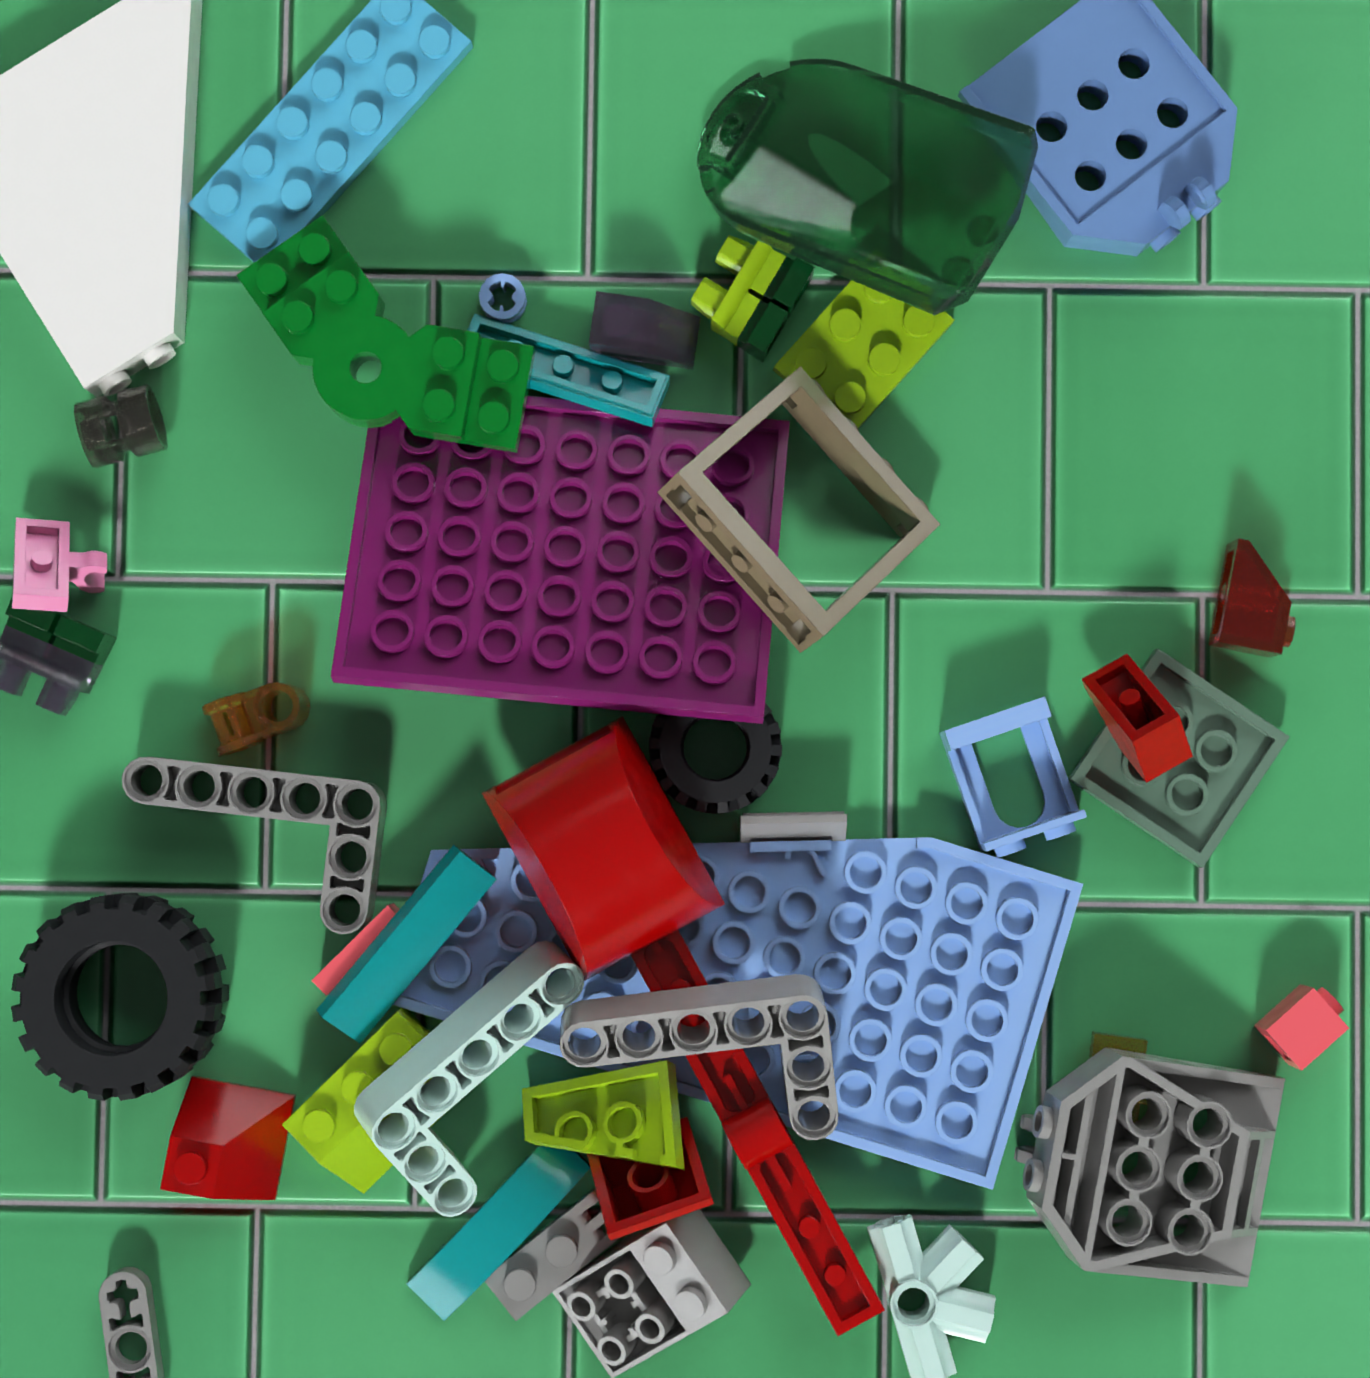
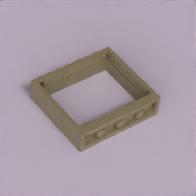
M801 366L678 471L657 492L800 653L826 635L940 525L929 512L926 504L910 491L895 474L891 464L879 456L860 434L857 426L841 413L825 395L821 385L810 378ZM780 405H783L900 537L885 554L826 610L704 475V472Z

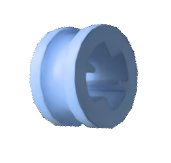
M505 273L494 274L487 278L480 288L479 301L486 317L511 324L520 319L525 312L527 306L526 293L521 282L513 275ZM499 287H502L504 293L507 287L515 291L511 296L514 306L508 311H504L502 305L499 311L491 307L495 302L492 292Z

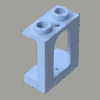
M1045 696L939 732L980 851L994 849L996 857L1006 856L1027 848L1024 838L1044 832L1046 841L1075 832L1077 830L1074 821L1087 817L1085 810H1079L1048 723L1047 718L1052 715ZM1020 727L1043 793L1044 806L1042 814L1034 823L1027 827L1016 828L1000 820L995 812L972 743Z

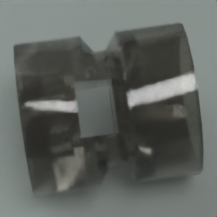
M148 384L119 391L115 401H111L103 395L76 402L74 405L78 435L86 457L95 469L123 462L126 453L129 451L137 457H142L167 450L168 448L163 416L155 394ZM116 416L123 437L117 439L112 417Z

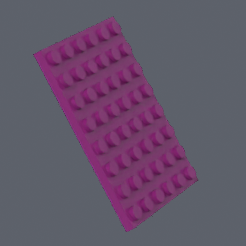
M528 396L518 453L414 436L401 417H398L386 426L368 428L331 670L333 683L763 724L772 621L657 493L678 471L742 416L660 409L653 427H649L565 399ZM764 419L704 472V475L778 557L790 421Z

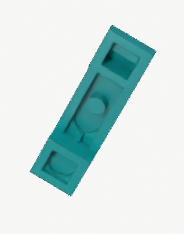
M538 1145L517 1167L515 1172L451 1239L441 1246L406 1285L445 1321L491 1276L590 1169L589 1163L577 1152Z

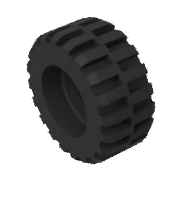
M119 893L92 897L90 900L77 902L62 909L60 916L47 920L36 931L39 936L37 941L26 944L19 958L22 962L26 963L24 970L14 974L11 988L13 991L20 992V1004L11 1006L13 1022L23 1020L27 1034L18 1038L25 1052L34 1049L41 1058L36 1062L35 1066L45 1076L53 1073L61 1078L59 1086L71 1093L84 1090L87 1091L89 1099L102 1101L111 1097H119L120 1101L135 1099L144 1094L153 1093L193 1070V1066L199 1060L205 1058L214 1046L211 1041L215 1033L222 1030L226 1015L221 1013L222 1004L229 1000V985L222 984L221 971L226 969L222 954L215 956L210 946L214 938L207 928L199 929L192 922L195 916L183 907L174 908L168 905V900L154 895L141 896L138 893ZM112 945L133 946L145 952L159 967L167 987V1009L162 1024L150 1037L132 1045H115L99 1037L85 1022L78 1005L77 986L85 963L93 954Z

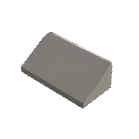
M844 811L742 813V816H740L741 843L801 840L846 841L847 814H844Z

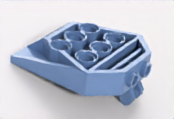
M1080 0L978 79L959 91L958 97L1064 247L1138 256L1151 246L1157 253L1181 233L1179 230L1190 223V215L1196 221H1199L1222 202L1217 194L1229 181L1238 108L1152 0ZM1126 61L1134 63L1139 67L1141 77L1131 79L1124 76L1119 69V63ZM1084 92L1094 94L1099 99L1101 108L1098 110L1085 109L1080 105L1077 95ZM1157 111H1172L1177 115L1180 126L1177 128L1164 126L1157 116ZM1043 123L1054 125L1058 129L1061 139L1056 142L1043 140L1038 135L1036 126ZM1125 140L1132 142L1139 151V158H1124L1119 154L1116 142ZM1084 171L1093 174L1099 183V189L1095 191L1082 189L1075 180V174Z

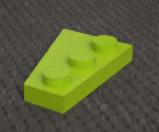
M664 1060L522 1088L525 1141L539 1146L685 1170L676 1067L674 1063Z

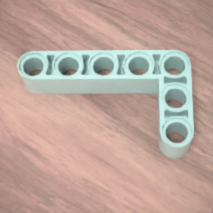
M537 942L526 949L367 1086L356 1099L354 1114L375 1146L430 1206L442 1216L453 1217L467 1211L475 1201L477 1185L455 1154L430 1126L565 1010L581 994L584 987V975L581 968L554 942ZM556 970L552 976L548 977L551 974V972ZM515 1005V1007L507 1013V1011ZM389 1115L388 1118L381 1121L385 1116Z

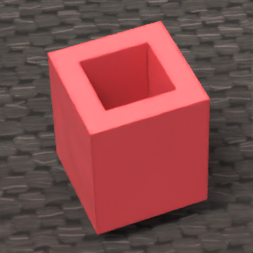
M1302 984L1297 986L1254 1025L1289 1066L1301 1071L1349 1029L1338 1016L1344 1011L1343 1007L1325 988L1320 987L1316 991L1313 987Z

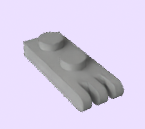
M596 1188L589 1191L514 1251L485 1281L515 1321L619 1239L610 1241L607 1232L604 1233L600 1228L604 1224L601 1210L592 1217L587 1212L588 1208L594 1206L599 1201Z

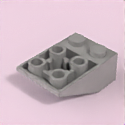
M699 1209L632 1233L575 1273L554 1290L553 1294L609 1376L614 1378L727 1314L750 1287L751 1283Z

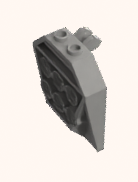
M1105 1047L1047 1089L1044 1094L1043 1105H1039L1036 1108L1034 1115L1023 1114L1021 1116L1020 1127L1033 1132L1034 1137H1036L1035 1147L1023 1145L1015 1148L1014 1159L1025 1164L1023 1187L1027 1191L1026 1197L1065 1255L1084 1271L1248 1287L1285 1078ZM1146 1099L1148 1107L1146 1114L1142 1119L1133 1122L1132 1110L1134 1105L1138 1101ZM1206 1109L1207 1121L1201 1129L1194 1131L1193 1120L1195 1115L1199 1111ZM1137 1152L1138 1162L1136 1167L1131 1172L1123 1174L1122 1164L1124 1159L1129 1154ZM1197 1162L1198 1172L1196 1177L1184 1184L1183 1174L1185 1169L1190 1164ZM1128 1205L1127 1219L1121 1225L1113 1227L1112 1218L1118 1208ZM1188 1215L1187 1228L1183 1233L1174 1236L1173 1228L1176 1221L1180 1217Z

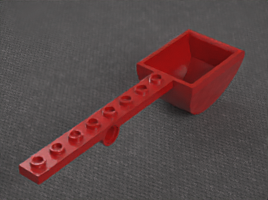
M623 716L502 783L482 792L571 959L581 968L584 981L631 956L650 992L709 985L679 929L723 906L725 903ZM690 1014L682 1018L680 1022L683 1025L694 1027L703 1023L705 1018L698 1014ZM744 1049L686 1055L690 1066L717 1113L734 1151L744 1168L748 1170L837 1336L885 1311L881 1300Z

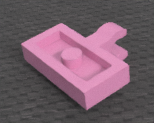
M16 517L12 609L67 612L69 582L74 583L80 590L88 593L104 592L105 573H107V553L101 551L69 552L70 522Z

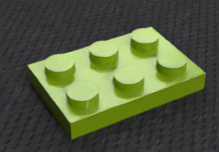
M876 252L775 364L773 371L785 380L801 366L810 378L821 385L825 395L841 413L859 429L950 328L955 319L881 254Z

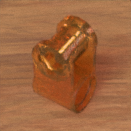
M274 682L247 692H240L217 699L202 706L204 715L211 717L220 742V746L216 750L219 757H224L263 743L266 739L300 727L309 716L310 702L306 693L298 686ZM285 692L290 696L293 708L288 718L278 721L271 712V703L276 695Z

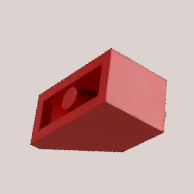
M1128 654L1082 678L1086 691L1121 752L1146 783L1193 757L1180 715Z

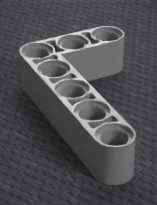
M139 757L131 761L124 769L122 787L130 799L141 804L330 825L320 902V917L328 929L338 934L356 932L366 927L372 920L375 910L387 810L386 797L376 784L360 780L157 757ZM155 766L162 775V785L157 793L148 795L143 791L140 779L142 773L147 768ZM207 772L215 782V790L213 795L203 802L195 797L192 784L198 774ZM260 778L265 783L268 794L264 803L255 808L249 805L244 798V789L250 780ZM308 783L314 785L320 793L318 807L309 814L302 812L296 804L297 791L301 786ZM359 789L369 793L373 801L371 813L362 820L354 818L350 814L347 805L350 795ZM352 841L359 843L364 848L367 858L365 865L357 872L348 870L341 861L343 848ZM344 894L353 896L360 905L359 917L353 924L343 923L335 913L336 901Z
M794 974L581 1000L572 1003L561 1016L560 1050L563 1057L570 1064L577 1067L588 1068L780 1044L785 1095L792 1129L802 1138L819 1140L830 1135L838 1124V1106L828 1014L820 985L814 978L807 975ZM799 1001H808L813 1004L810 1010L801 1014L788 1010L791 1005ZM746 1007L759 1011L757 1016L749 1020H740L734 1016L737 1011ZM690 1014H698L705 1018L703 1023L694 1027L683 1025L680 1022L682 1018ZM635 1021H644L650 1024L651 1028L643 1033H633L627 1030L626 1026ZM579 1028H590L597 1035L591 1039L582 1040L574 1037L571 1033ZM805 1051H813L819 1054L817 1058L807 1063H800L794 1060L797 1055ZM810 1101L823 1103L822 1107L812 1112L800 1109L801 1106Z

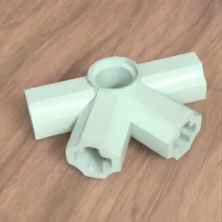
M911 1214L893 1216L868 1226L867 1230L886 1292L887 1303L892 1313L910 1378H948L956 1374L957 1370L946 1333L986 1343L994 1319L995 1295L959 1286L984 1260V1257L950 1224L923 1252ZM908 1288H918L925 1292L926 1297L923 1305L915 1311H906L898 1306L899 1296Z

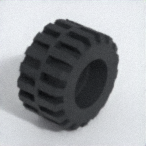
M765 703L763 724L732 721L743 732L747 751L741 767L732 775L722 779H708L700 776L691 769L684 755V740L689 729L696 722L704 718L656 715L649 737V752L653 772L661 786L674 800L683 806L703 813H727L751 804L768 789V786L777 774L780 757L782 756L781 732L778 722L775 721L771 713V709Z

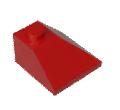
M192 1076L170 1135L160 1190L209 1199L276 1200L289 1132L282 1124L293 1114L296 1094Z
M687 1117L680 1119L685 1170L587 1154L610 1241L714 1204Z

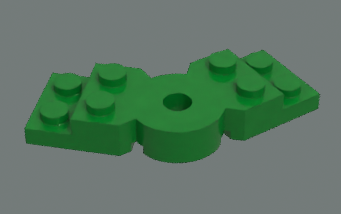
M323 215L236 275L299 364L312 366L313 379L318 393L333 412L346 422L360 427L377 428L392 423L393 420L401 417L414 436L518 453L536 352L534 346L483 338L479 332L430 324L425 325L411 336H408L400 326L383 318L384 301ZM367 361H378L381 363V372L377 379L369 383L357 381V371L363 363Z

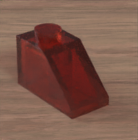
M1238 538L1227 544L1208 646L1270 658L1281 655L1283 647L1288 648L1295 632L1296 620L1295 617L1289 616L1292 602L1249 540Z

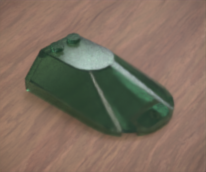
M801 59L790 61L789 69L775 72L763 78L758 72L740 83L722 99L711 113L702 131L697 152V167L700 172L702 187L711 206L727 224L737 231L925 312L937 315L969 301L1019 220L1038 150V142L1035 129L1026 124L849 63L830 59Z

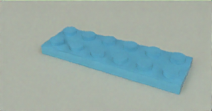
M371 0L193 197L188 205L253 263L326 213L473 49L472 41L425 0Z

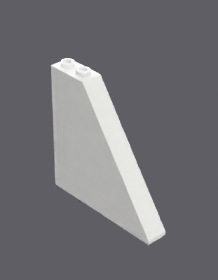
M121 0L0 75V254L83 388L96 397L101 394L111 396L122 391L132 382L130 376L146 366L149 369H154L167 363L176 355L174 349L185 343L192 211L188 203L192 200L203 0Z

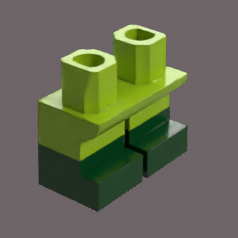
M729 235L719 250L715 263L737 275L729 290L704 277L691 298V305L711 320L712 331L761 362H764L784 328L787 318L791 316L810 284L815 267L798 258L792 260L773 250L768 243L760 238L754 246L745 240Z

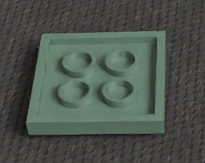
M1155 649L1141 670L1180 715L1193 757L1146 783L1121 752L1108 727L1104 724L1068 780L1198 868H1203L1289 739V736L1160 649Z

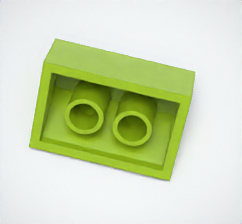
M404 1008L398 1010L282 1124L320 1165L363 1194L393 1164L375 1146L354 1114L356 1099L367 1086L430 1033L408 1009ZM389 1115L385 1116L381 1121L388 1118Z

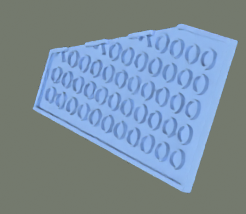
M932 837L846 839V841L801 840L750 843H692L725 903L723 906L679 929L707 983L712 985L801 974L814 978L821 987L828 1014L838 1106V1124L826 1139L993 1190L1083 883ZM512 848L461 849L491 872L497 880L393 1005L444 1021L535 943L542 941L554 942L570 957ZM449 849L430 851L421 883ZM629 956L584 981L582 992L573 1003L581 1000L650 992L632 957ZM556 970L551 972V974L548 977L552 976ZM799 1001L791 1005L788 1010L801 1014L810 1010L813 1004L808 1001ZM514 1005L513 1007H511V1008L507 1011V1013L510 1012V1011L515 1007V1005ZM746 1007L737 1011L734 1016L740 1020H749L757 1016L759 1011ZM565 1010L525 1043L524 1046L563 1057L560 1050L561 1016ZM635 1021L627 1025L626 1028L633 1033H643L650 1029L651 1025L644 1021ZM579 1028L571 1033L574 1037L582 1040H588L597 1035L590 1028ZM780 1044L743 1048L785 1126L792 1128L786 1102ZM805 1051L797 1055L794 1060L800 1063H807L813 1061L819 1054L813 1051ZM686 1056L596 1066V1068L605 1071H613L668 1060L674 1063L676 1067L678 1093L711 1103ZM810 1101L801 1106L800 1109L812 1112L822 1107L823 1103Z

